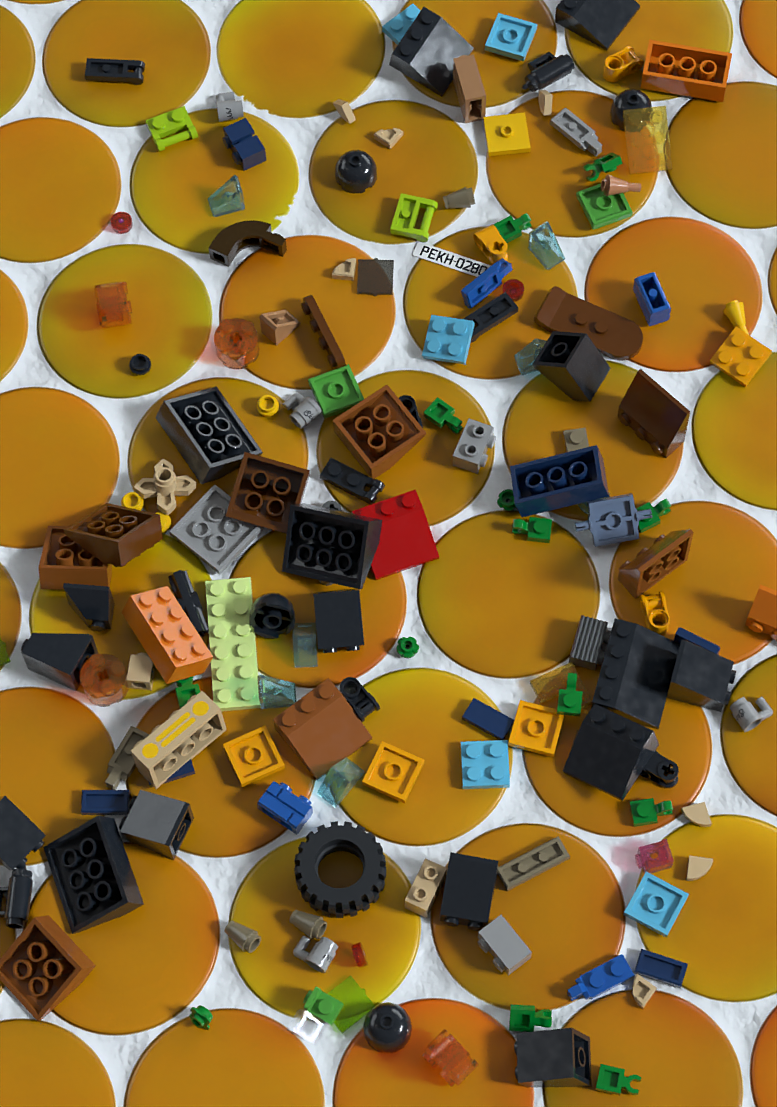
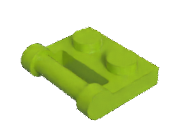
M185 106L146 120L148 130L159 152L165 150L167 146L186 139L198 138L196 128ZM186 129H187V131L178 133V134H176V135L170 136V137L165 138V139H161V138L167 137V136H169V135H172V134H175V133H177V132H180V131H183V130H186Z
M401 193L390 233L414 238L420 242H427L429 238L428 230L438 203L431 199ZM420 207L425 208L420 229H415L414 226Z

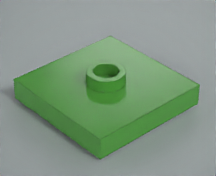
M601 184L576 192V197L593 230L626 219L633 214L623 193L605 196L604 192L601 191Z
M349 364L308 379L309 386L318 406L322 410L324 419L345 412L364 400Z

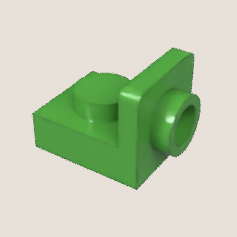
M317 986L313 991L310 990L306 994L303 1001L305 1004L304 1009L308 1013L331 1026L344 1006L342 1002L326 994Z

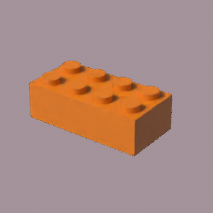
M649 40L641 89L723 102L732 53Z
M165 586L129 597L121 613L166 684L203 674L213 659V655L169 587Z

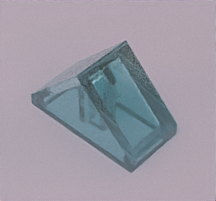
M234 175L208 198L214 217L245 209L243 192L238 176Z
M546 221L529 232L528 248L547 270L565 260L549 222Z
M534 339L514 355L521 375L538 371L532 364L545 345L546 340Z
M316 622L295 623L293 650L295 668L318 667Z
M264 675L257 676L261 709L290 707L296 702L295 683Z
M344 758L330 768L317 795L336 808L365 771L348 758Z

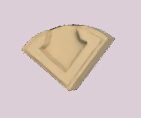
M538 90L539 106L544 116L551 115L553 95L546 90Z
M340 99L333 102L336 110L347 123L350 124L355 121V116L348 102Z
M397 128L381 129L374 134V139L391 149L403 136V131Z
M356 258L347 259L336 266L332 273V279L354 281Z
M705 802L681 809L684 817L701 827H710L712 825Z
M689 855L686 881H694L704 876L710 870L713 859Z
M636 974L632 984V994L635 1002L643 1009L657 990V987Z

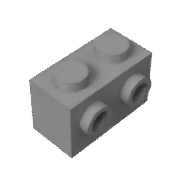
M469 418L454 451L453 466L478 474L480 467L484 468L486 465L488 448L492 449L496 440V436L493 435L494 427Z
M502 915L478 932L479 941L477 942L485 953L490 952L494 957L493 963L500 972L505 971L507 975H510L531 958V950Z

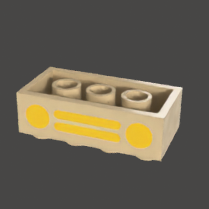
M203 691L192 696L186 705L180 710L174 711L168 720L162 725L156 726L149 736L134 745L131 754L138 772L155 789L159 788L187 761L192 760L227 730L221 709Z

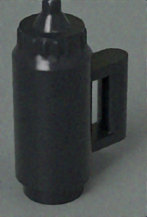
M548 52L528 63L531 72L525 77L526 83L522 88L524 90L528 88L530 91L535 92L567 76L575 68L572 58L568 54L555 57Z
M26 863L19 869L12 871L8 887H0V917H4L6 926L9 928L23 929L25 928V923L28 922L33 880L32 872L26 869ZM3 893H7L5 911H1Z

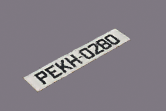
M420 241L417 242L412 253L413 256L475 277L481 275L482 272L491 266Z

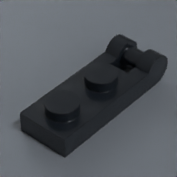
M87 58L85 79L90 81L132 82L135 85H141L144 79L142 72L145 70V63L139 60Z
M506 292L463 318L464 320L473 321L477 326L473 329L470 343L476 341L480 335L518 312V306Z
M333 458L329 459L320 473V479L368 504H374L377 500L376 495L378 492H382L385 487L384 483L380 480L372 479ZM366 486L370 488L369 492L364 491Z

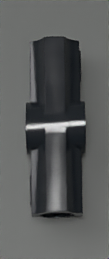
M179 570L173 572L168 579L175 598L202 638L209 633V629L202 613L203 609L196 591L194 592L187 571Z

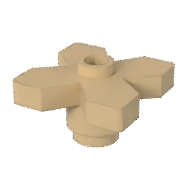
M162 459L154 466V477L142 478L134 486L135 493L143 499L157 497V509L165 515H169L176 508L175 495H190L196 489V481L187 475L176 477L173 472V465L167 460Z

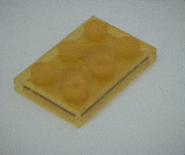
M666 106L623 110L629 174L672 170Z

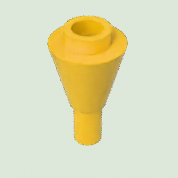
M734 300L725 305L726 308L723 310L734 327H738L748 334L745 326L743 302Z

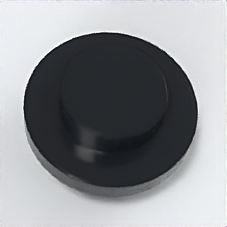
M136 354L129 362L130 370L136 375H144L150 371L151 361L144 354Z

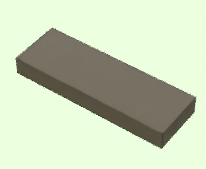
M558 836L498 867L497 874L505 889L509 891L570 859V855Z

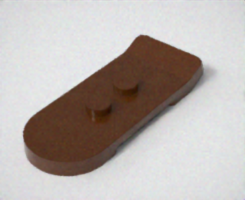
M557 286L549 290L534 317L536 324L551 333L553 331L586 333L599 352L614 360L623 361L631 359L639 353L642 347L643 334L635 322L573 296Z

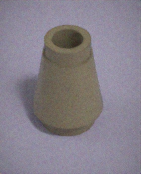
M464 187L443 197L446 209L470 208L471 205L476 204L472 187Z
M295 910L290 917V923L311 939H320L327 927V922L323 921V917Z
M233 920L225 927L224 932L228 934L243 952L252 953L259 946L261 937L257 931Z

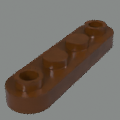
M312 295L304 297L301 308L305 315H309L311 319L309 322L313 332H318L320 336L318 338L322 350H327L329 354L327 359L331 368L335 367L337 369L346 366L343 354Z

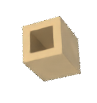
M147 653L131 654L126 679L129 688L152 691L156 667Z

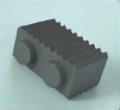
M581 615L569 657V664L591 670H596L597 664L602 665L605 651H601L603 643L608 644L611 632L607 630L608 622Z

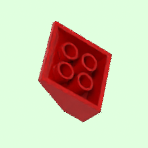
M416 489L352 511V514L382 520L379 545L370 566L375 580L439 559V554Z

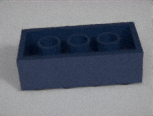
M597 445L510 466L514 502L521 517L609 497L604 461Z

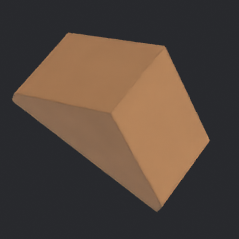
M287 310L264 313L260 316L261 332L276 346L300 325V322Z

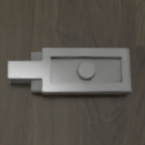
M567 108L561 110L550 120L551 126L583 151L588 150L594 156L602 152V144L597 141L598 137L595 135V131Z

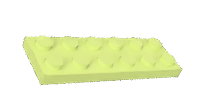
M251 577L205 581L210 652L213 655L211 660L213 702L221 709V712L261 708L256 637L254 628L249 623L250 610L253 604Z

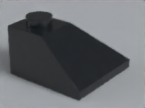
M63 584L69 605L88 628L95 631L111 629L115 603L110 587Z

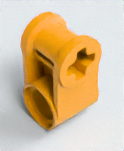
M627 46L606 58L603 77L608 82H617L639 71L644 61L636 56L632 46Z
M493 224L473 234L477 247L484 253L492 265L502 258L508 261V245Z
M659 591L658 594L650 596L640 595V606L645 617L647 629L664 636L668 631L670 621L664 592ZM660 621L663 625L657 626L653 622Z

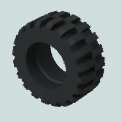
M338 821L331 822V827L325 828L324 824L317 827L318 832L314 834L311 831L306 836V842H301L298 847L299 853L295 855V878L302 898L305 902L310 903L312 909L315 911L320 909L322 915L328 917L331 913L336 914V918H343V914L348 913L352 917L356 916L357 911L360 909L365 912L370 908L369 904L371 902L375 903L378 900L379 892L383 891L385 886L386 861L381 844L376 842V838L371 832L367 834L364 827L357 825L356 828L352 827V822L345 821L344 826L338 825ZM333 852H350L361 860L363 874L355 884L346 888H333L320 880L318 866L327 855Z

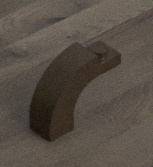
M255 220L238 222L223 229L214 238L209 246L210 259L229 267L236 255L248 247H261L283 257L287 251L286 239L278 233L273 234L271 224Z

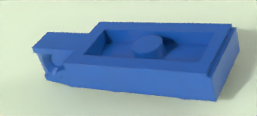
M502 258L461 290L465 306L472 309L502 284L501 280L513 270L511 263Z
M623 954L581 975L575 980L577 985L568 989L567 994L571 1001L581 996H584L585 1000L593 999L633 978L634 973Z

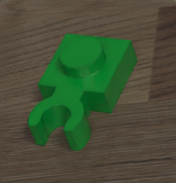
M193 677L176 681L178 687L175 688L179 708L181 709L192 696L200 693L198 684H193Z
M600 1064L596 1090L620 1095L621 1089H625L630 1095H638L639 1090L633 1089L630 1083L632 1081L640 1082L641 1077L639 1075L625 1077V1069Z

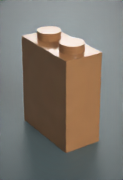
M474 54L453 58V84L464 122L470 123L483 120L486 114V94Z

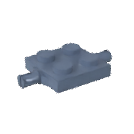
M632 493L587 501L588 521L575 522L576 532L590 530L595 547L639 539V520L652 518L651 509L637 511Z

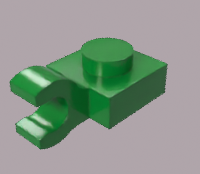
M609 153L594 160L593 164L585 165L583 170L589 171L592 169V175L586 177L588 181H595L601 171L605 173L612 172L623 163L619 155Z
M527 213L515 220L510 215L493 225L506 243H509L522 236L521 230L529 229L532 226L530 223L532 220Z
M438 397L423 412L425 418L440 428L446 424L455 434H458L463 429L461 426L462 421L453 416L455 409Z
M668 499L660 501L654 507L648 502L636 508L637 511L651 509L652 518L639 520L638 530L640 533L659 525L661 521L659 517L671 512V504Z
M529 517V523L521 519H514L512 533L526 534L527 541L550 543L552 519Z
M568 673L566 690L559 689L557 714L580 716L583 691H576V673Z
M653 798L630 802L634 827L656 824L658 822L657 816L673 814L671 801H663L656 805Z
M511 1004L509 1031L534 1032V1026L549 1028L552 1025V1010L543 1009L535 1012V1006Z

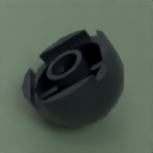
M628 89L619 93L613 100L610 115L612 122H615L619 129L625 132L632 133L643 130V127L651 122L653 113L651 100L645 93L636 89Z
M351 150L344 153L338 159L335 167L336 182L346 192L352 194L365 192V189L374 186L377 180V167L373 158L361 150Z
M279 593L264 594L258 597L251 606L250 626L252 625L257 635L264 638H279V635L283 633L287 635L295 625L294 607L285 596Z
M390 1002L379 1003L371 1008L365 1016L363 1024L364 1036L369 1046L378 1052H397L404 1048L410 1040L412 1031L411 1019L406 1010L398 1004Z

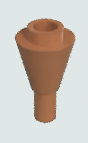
M606 175L605 179L601 181V191L604 192L605 196L625 193L627 191L640 192L641 184L628 183L622 179Z

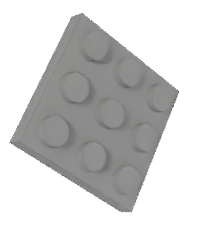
M214 484L169 532L173 538L221 575L264 528L226 517L231 497Z

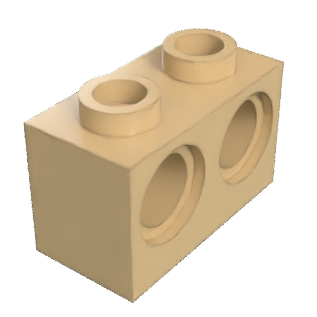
M425 858L405 899V909L427 918L446 879L447 868Z

